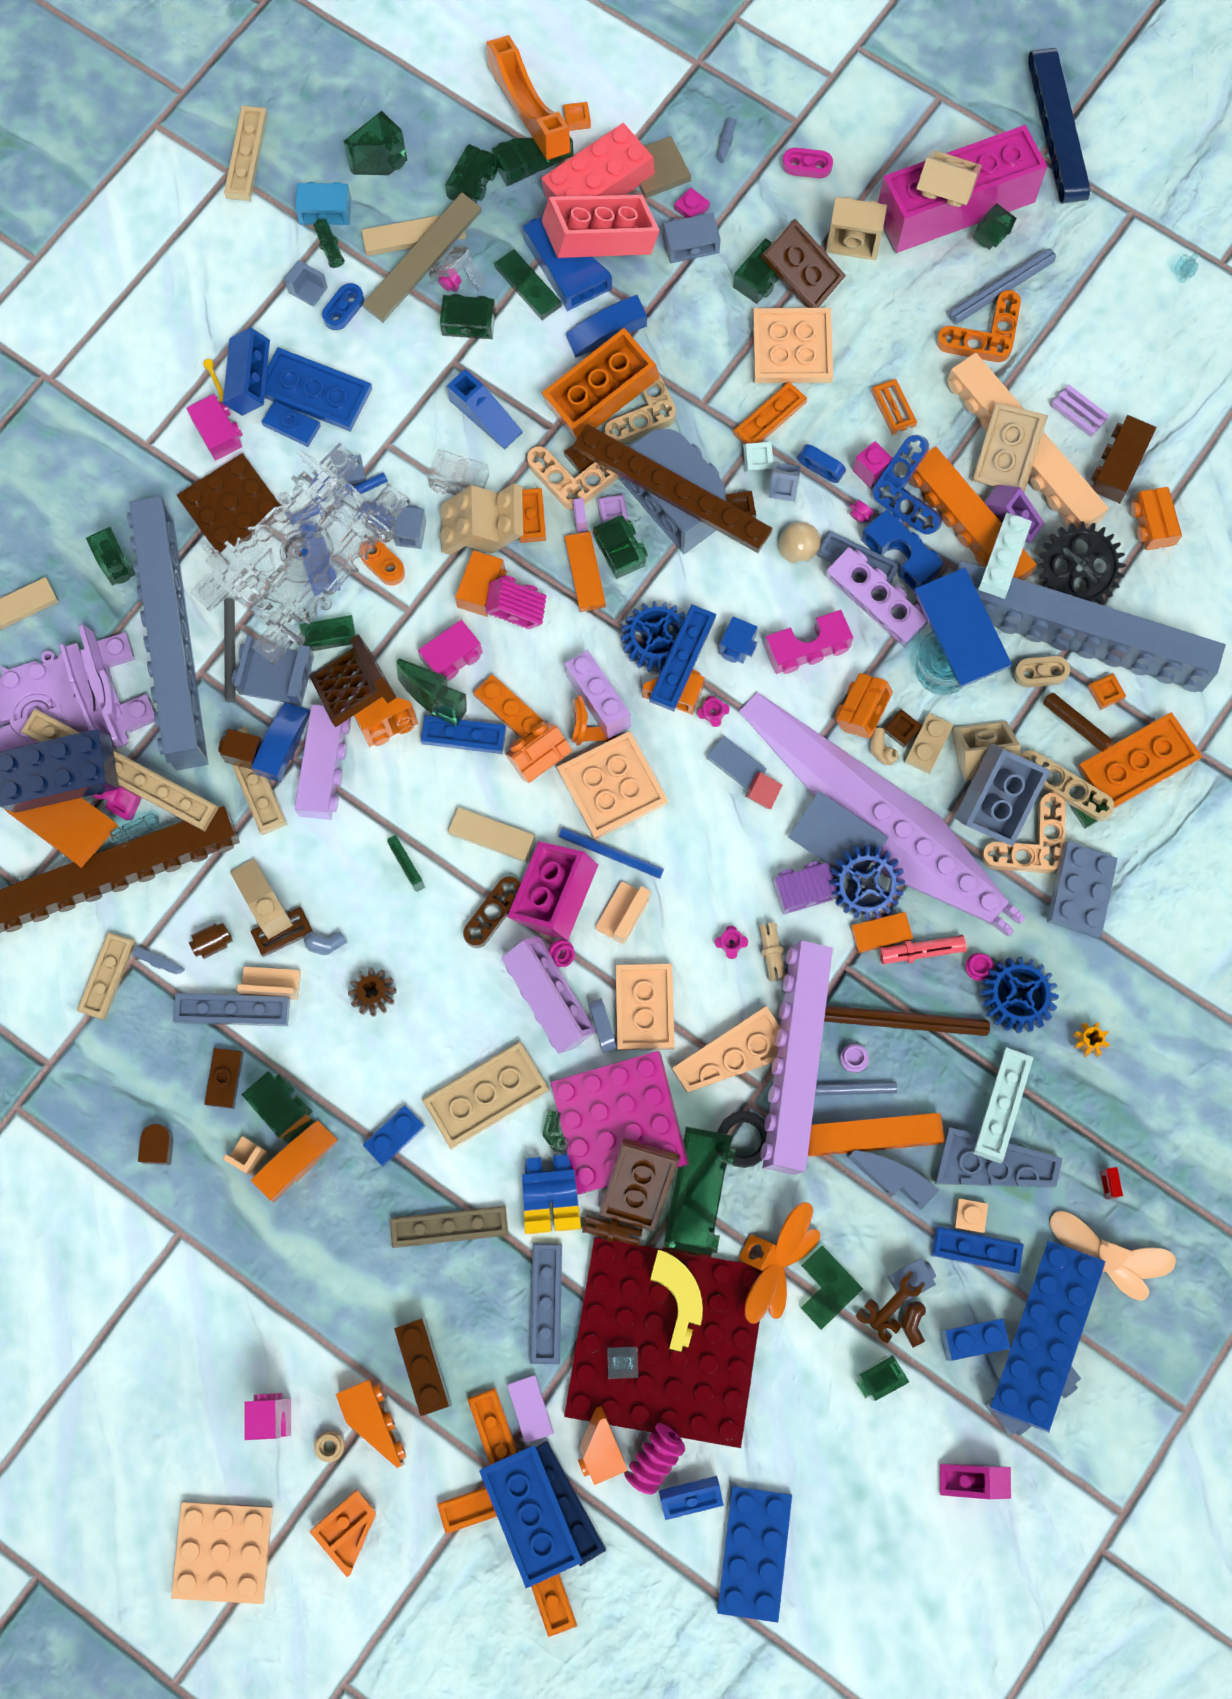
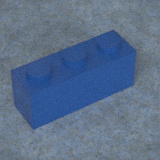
M252 327L229 338L223 404L241 416L263 406L270 339Z

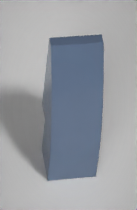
M854 1150L848 1156L890 1198L900 1190L915 1206L922 1209L939 1191L938 1188L923 1176L889 1158Z

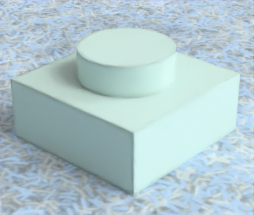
M771 442L743 445L746 472L774 468Z

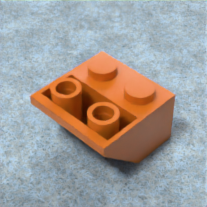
M381 697L354 715L369 747L383 745L389 741L390 737L398 733H408L418 724L411 702L398 697L388 704Z

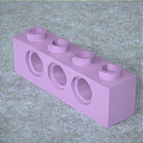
M848 547L827 569L826 577L905 648L928 623L921 606L918 604L912 605L906 599L908 597L907 594L899 586L893 587L886 581L888 577L882 570L877 567L873 569L867 564L868 559L861 551L857 549L853 551ZM856 572H861L867 579L863 583H856L851 576ZM881 590L886 594V598L883 601H876L871 596L872 592ZM895 608H901L905 611L906 617L900 620L895 619L891 611Z

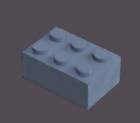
M991 743L954 818L965 826L1013 846L1051 770Z

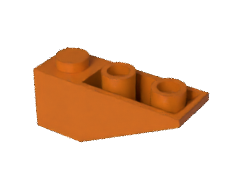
M373 1379L335 1394L345 1422L396 1468L404 1466L403 1459L407 1455L401 1440L396 1442L392 1430L396 1429L395 1422L390 1411L386 1413L384 1411L381 1401L385 1400V1396L380 1384H374Z

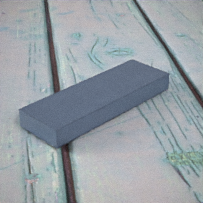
M830 530L828 531L816 556L834 563L848 547L853 551L857 549L867 557V564L873 569L877 567L882 570L888 577L886 581L889 584L892 583L901 564ZM861 572L854 573L864 579H867L866 576Z

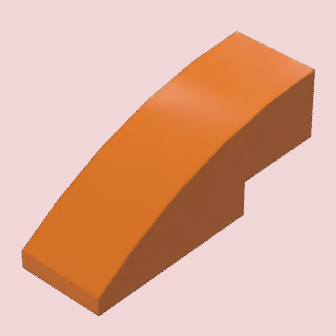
M317 1120L282 1149L250 1181L270 1201L275 1203L338 1140Z

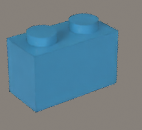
M339 182L297 183L295 210L299 224L350 225L351 195L348 184Z

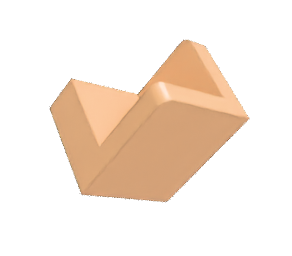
M242 1136L230 1156L225 1154L222 1159L253 1177L268 1152Z

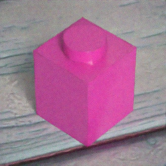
M874 441L856 456L853 472L871 489L876 485L893 458Z

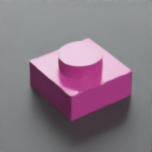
M692 187L674 204V210L684 218L704 214L710 208V202Z

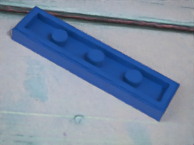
M691 604L651 693L649 702L675 712L716 619V613Z

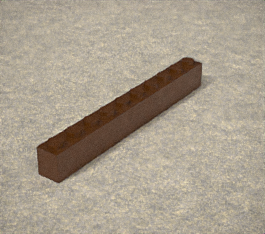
M225 806L219 807L206 831L186 821H182L93 854L82 868L72 862L0 889V933L4 931H17L23 927V924L31 921L40 922L49 918V914L57 911H70L76 907V904L84 901H97L102 898L103 894L110 891H123L129 887V884L134 882L150 881L158 873L164 871L174 872L179 870L182 864L190 861L194 863L203 861L208 858L209 854L214 852L223 853L230 851L234 848V845L240 843L229 811Z

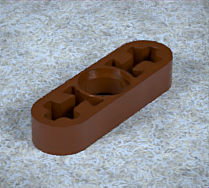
M505 877L501 879L463 930L465 942L470 947L481 948L485 946L508 916L516 894H508L504 899L505 903L508 904L507 907L501 901L494 898L498 896L501 900L505 895L503 887H511L512 884L515 885L514 890L517 894L521 883L516 878ZM491 905L498 906L501 909L500 916L494 920L488 919L485 916L486 909ZM482 918L485 924L492 927L488 929L485 925L481 930L483 938L481 940L476 938L472 941L470 931H477L482 924L478 919Z

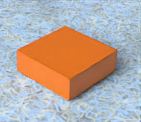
M588 102L563 105L564 118L569 126V131L591 128Z
M1114 673L1089 684L1087 687L1100 710L1126 697Z

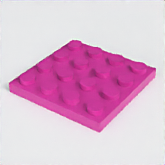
M652 1052L551 1082L571 1169L575 1171L578 1195L608 1187L623 1138L680 1154L677 1168L689 1165L661 1052Z

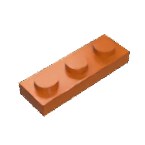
M493 674L474 692V697L517 736L524 740L533 734L531 730L536 725L545 722Z

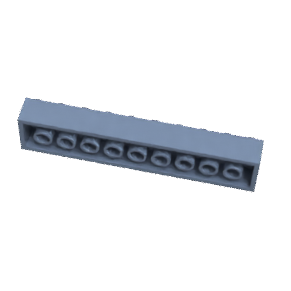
M162 496L130 501L131 512H127L129 527L133 528L134 536L130 537V543L133 552L137 554V561H134L133 565L136 577H140L141 586H137L139 601L143 602L144 611H140V617L143 627L147 628V636H144V645L146 651L150 652L151 661H147L149 676L153 677L154 686L150 688L152 700L154 703H157L158 712H154V720L157 729L160 728L161 738L157 739L159 752L161 755H165L166 762L171 763L176 771L209 765L174 518Z
M960 561L956 571L966 568L993 626L1000 628L1004 633L1023 635L1032 642L1042 641L1051 644L1052 647L1058 650L1076 652L1079 656L1086 659L1095 658L1102 660L1108 666L1124 667L1130 669L1136 675H1149L1165 684L1174 683L1183 686L1185 690L1190 692H1203L1218 674L1226 646L1224 643L1014 577L1006 597L1003 599L978 590L986 570L985 568Z

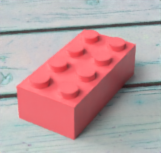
M623 122L543 176L541 179L544 195L547 199L560 196L626 195L640 186L641 182L655 174L654 158Z
M643 195L549 197L542 217L543 226L557 258L650 255L660 232Z

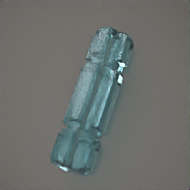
M150 813L142 818L131 821L121 828L118 827L111 830L110 840L116 845L123 844L128 839L132 840L149 832V830L152 831L160 826V818L158 815Z

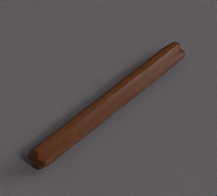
M828 1005L825 1008L824 1022L987 1036L990 1032V1022L984 1019Z

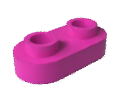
M795 147L788 149L784 153L782 166L784 171L790 175L825 178L832 172L833 158L826 151Z

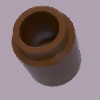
M221 922L219 924L213 923L191 934L193 940L188 943L196 957L201 955L203 959H206L228 948L227 944L233 942L225 924Z

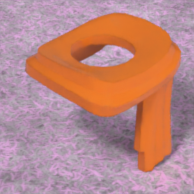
M577 695L572 702L575 718L572 743L580 746L582 742H608L616 738L614 736L608 740L600 727H587L588 714L583 696Z

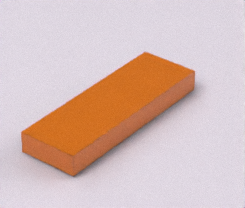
M788 382L733 430V435L744 445L763 442L807 403V397L792 383Z
M591 531L564 536L579 611L585 612L606 608Z

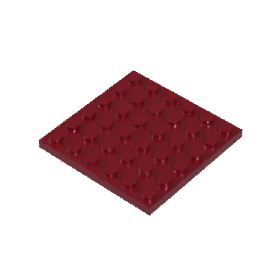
M594 1237L564 1417L590 1422L595 1409L602 1406L608 1423L612 1426L659 1434L655 1426L657 1423H662L676 1432L680 1438L741 1448L760 1321L754 1324L748 1322L745 1316V1303L754 1282L763 1271L746 1263L642 1245L636 1247L624 1242H609L607 1239ZM658 1250L674 1256L683 1263L695 1278L701 1293L703 1308L701 1325L688 1324V1328L693 1330L689 1347L683 1346L681 1352L669 1349L678 1315L676 1300L668 1288L650 1280Z

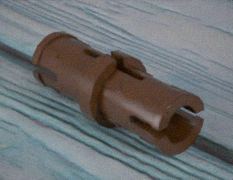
M588 1214L586 1215L584 1222L594 1224L596 1227L583 1225L582 1233L604 1237L609 1242L615 1240L639 1247L640 1239L629 1237V1234L641 1237L643 1229L618 1224V1220L614 1219L611 1222Z

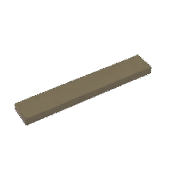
M461 193L364 301L363 307L383 323L482 212L481 207L464 193Z

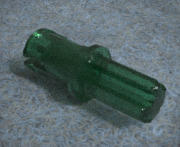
M317 219L313 226L320 241L319 247L321 250H324L329 266L331 268H338L345 262L338 247V238L333 235L326 219Z

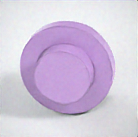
M850 1044L842 1050L840 1062L845 1070L851 1073H858L863 1071L868 1065L869 1055L863 1046Z

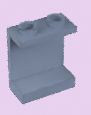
M247 635L245 644L242 643L239 648V667L234 669L232 675V684H234L237 692L240 695L302 706L314 660L311 648L299 645L298 651L260 645L256 644L252 636Z

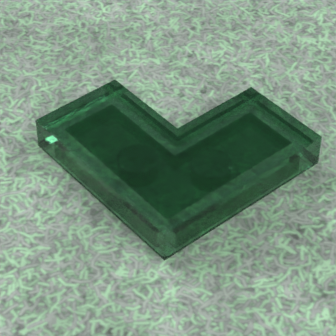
M823 1245L801 1265L821 1288L800 1309L820 1330L863 1290Z

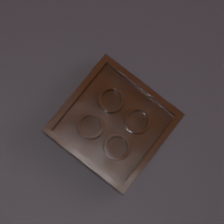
M243 453L176 495L220 558H223L287 516L285 510Z

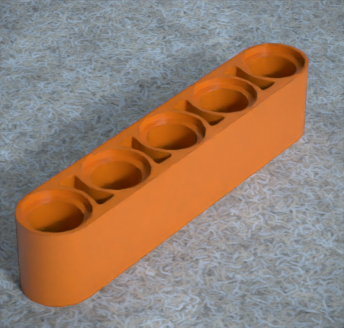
M941 1113L811 1125L808 1157L852 1153L854 1150L866 1152L943 1144L945 1140Z

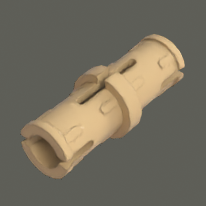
M768 923L770 935L766 924L760 925L759 930L764 950L761 952L762 957L766 958L769 981H778L776 969L780 981L784 980L786 976L782 959L784 949L780 947L777 923Z

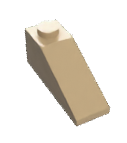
M255 859L230 872L249 909L268 939L293 926Z

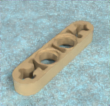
M1028 750L1020 755L1028 760L1035 759V763L1041 766L1046 765V768L1051 770L1050 773L1057 772L1061 775L1062 780L1059 784L1051 785L1045 781L1042 787L1045 790L1055 793L1064 799L1065 802L1097 821H1105L1112 816L1114 802L1109 795L1036 751ZM1080 786L1085 790L1086 794L1081 799H1073L1069 794L1070 789ZM1090 794L1094 795L1092 801L1099 805L1102 802L1107 803L1106 809L1108 811L1096 812V805L1090 801L1088 806H1085L1090 798Z

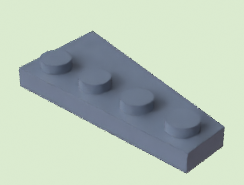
M951 1127L947 1129L935 1184L1019 1187L1057 1186L1063 1158L1008 1143L1004 1160L1000 1164L973 1154L978 1138L977 1134Z

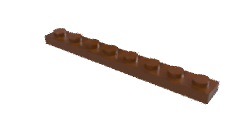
M589 424L585 426L573 444V450L756 553L760 552L772 533L773 528Z

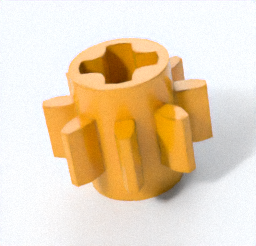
M1085 1022L1081 1025L1083 1033L1076 1031L1072 1035L1077 1038V1044L1073 1048H1080L1083 1051V1057H1087L1091 1052L1096 1057L1102 1055L1099 1047L1107 1048L1110 1046L1105 1041V1036L1109 1032H1103L1099 1029L1098 1022L1090 1028ZM1090 1034L1093 1036L1092 1040L1096 1042L1093 1045H1090V1039L1086 1038Z

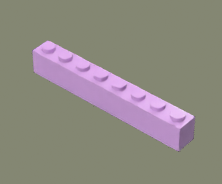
M803 940L791 946L786 955L788 972L782 984L785 995L784 1002H782L779 1009L781 1026L775 1038V1044L778 1046L777 1057L772 1064L774 1080L768 1093V1101L771 1102L770 1112L766 1116L764 1123L767 1135L766 1142L761 1149L763 1169L791 1175L806 1172L833 951L831 947Z

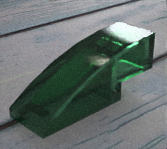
M399 658L396 661L397 675L404 689L427 711L457 726L467 712L466 694L448 687L446 676Z

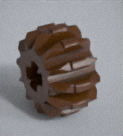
M369 968L368 976L365 977L363 972L360 971L358 976L361 980L359 982L356 980L350 981V984L356 988L348 991L349 997L355 998L352 1000L351 1005L353 1008L360 1006V1014L364 1015L369 1009L370 1015L375 1017L377 1008L386 1013L387 1009L384 1004L393 1005L395 1003L389 997V995L397 993L396 988L390 987L394 980L392 977L385 978L386 973L384 970H380L375 976L374 969ZM373 987H375L378 994L375 997L372 994V998H369L367 990L369 988L373 990Z

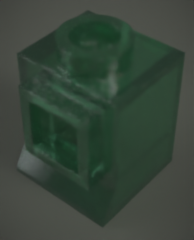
M996 203L978 223L972 238L988 250L993 246L996 248L1011 233L1017 218Z

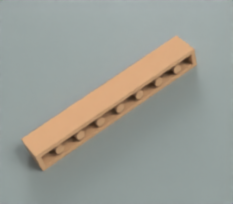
M974 353L951 369L947 381L950 390L960 396L967 410L977 416L986 432L995 403L1024 409L977 353ZM1043 432L1029 477L1031 485L1036 491H1040L1044 495L1049 507L1061 515L1067 528L1068 524L1073 523L1075 528L1078 529L1081 521H1084L1086 529H1088L1091 523L1096 525L1104 519L1109 507Z

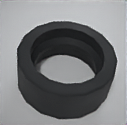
M740 1111L732 1113L723 1120L717 1131L716 1144L718 1152L726 1162L735 1167L747 1168L755 1166L762 1161L761 1149L766 1142L767 1131L764 1128V1119L753 1112ZM742 1122L750 1123L756 1127L761 1137L758 1150L746 1157L733 1153L727 1144V1133L730 1128Z

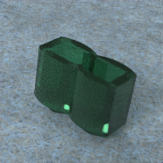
M623 515L593 527L595 541L616 579L645 567L646 557H648L644 544L642 542L638 543L633 536L636 535V531L630 520L626 521Z

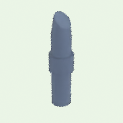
M733 117L727 118L724 132L721 134L717 159L720 163L724 162L729 147L732 144L737 122Z
M136 946L133 950L132 956L150 963L155 968L163 969L173 974H180L185 971L182 966L166 959L165 956L159 953H153L140 946Z

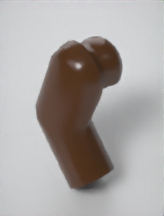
M919 1301L909 1303L905 1307L900 1321L912 1348L925 1342L918 1325L922 1316L926 1313V1308Z

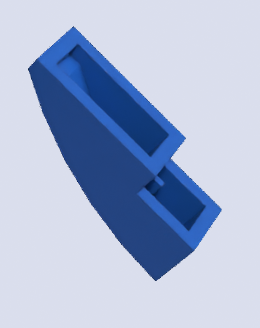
M634 295L584 320L567 332L566 338L576 358L595 351L623 328L630 333L647 327V315L638 295Z
M286 702L283 704L269 727L251 767L256 775L278 782L282 781L289 760L293 761L310 716L309 709Z

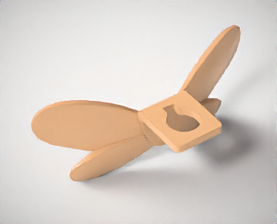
M1057 1211L1050 1219V1227L1063 1245L1106 1261L1103 1272H1107L1113 1283L1123 1293L1133 1299L1142 1301L1149 1295V1289L1142 1279L1167 1275L1175 1267L1176 1258L1166 1249L1139 1248L1129 1250L1105 1240L1101 1241L1087 1224L1068 1212Z

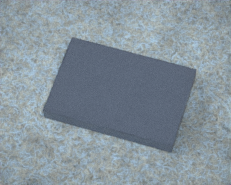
M818 791L788 836V838L837 869L841 868L835 862L837 858L844 862L847 860L843 854L845 850L853 856L855 855L853 846L857 845L860 853H863L864 845L869 844L870 853H873L877 845L882 848L889 838L820 791ZM863 860L852 866L865 871L873 860ZM846 873L845 876L856 883V881L851 877V875Z

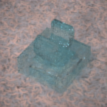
M637 1347L607 1348L608 1379L638 1378Z

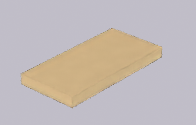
M519 1041L422 1101L448 1146L453 1150L550 1090L523 1044Z

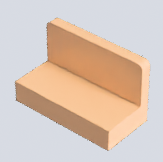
M621 882L598 921L596 930L624 945L649 902L651 891L642 886L638 890L625 882Z
M243 967L242 984H238L236 990L241 995L286 996L290 999L298 1000L301 971Z

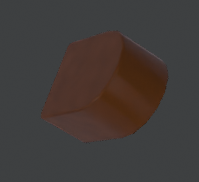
M160 1124L147 1126L141 1133L138 1162L150 1165H171L174 1142L171 1130Z

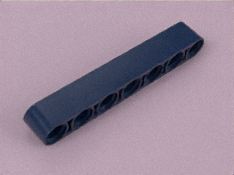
M1057 48L1030 51L1028 56L1029 72L1061 204L1086 201L1090 196V185Z

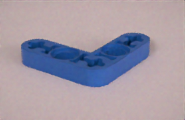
M912 435L903 442L874 486L873 496L878 503L899 516L919 532L932 534L937 532L942 525L940 514L904 489L929 450L928 440L924 436ZM918 440L921 442L919 444V447L922 449L921 452L913 453L910 459L902 457L903 453L909 455L912 451L911 442L914 443ZM898 462H903L907 465L908 472L904 477H898L894 472V467ZM890 486L891 488L889 492L894 496H898L899 492L902 494V496L896 500L894 506L892 505V502H894L895 499H893L890 496H887L885 498L882 497L883 491L880 490L881 487L884 488ZM905 499L911 500L914 504V510L909 515L904 514L901 510V503ZM921 508L924 510L920 513L923 517H933L934 527L925 528L926 522L920 517L916 521L913 520Z

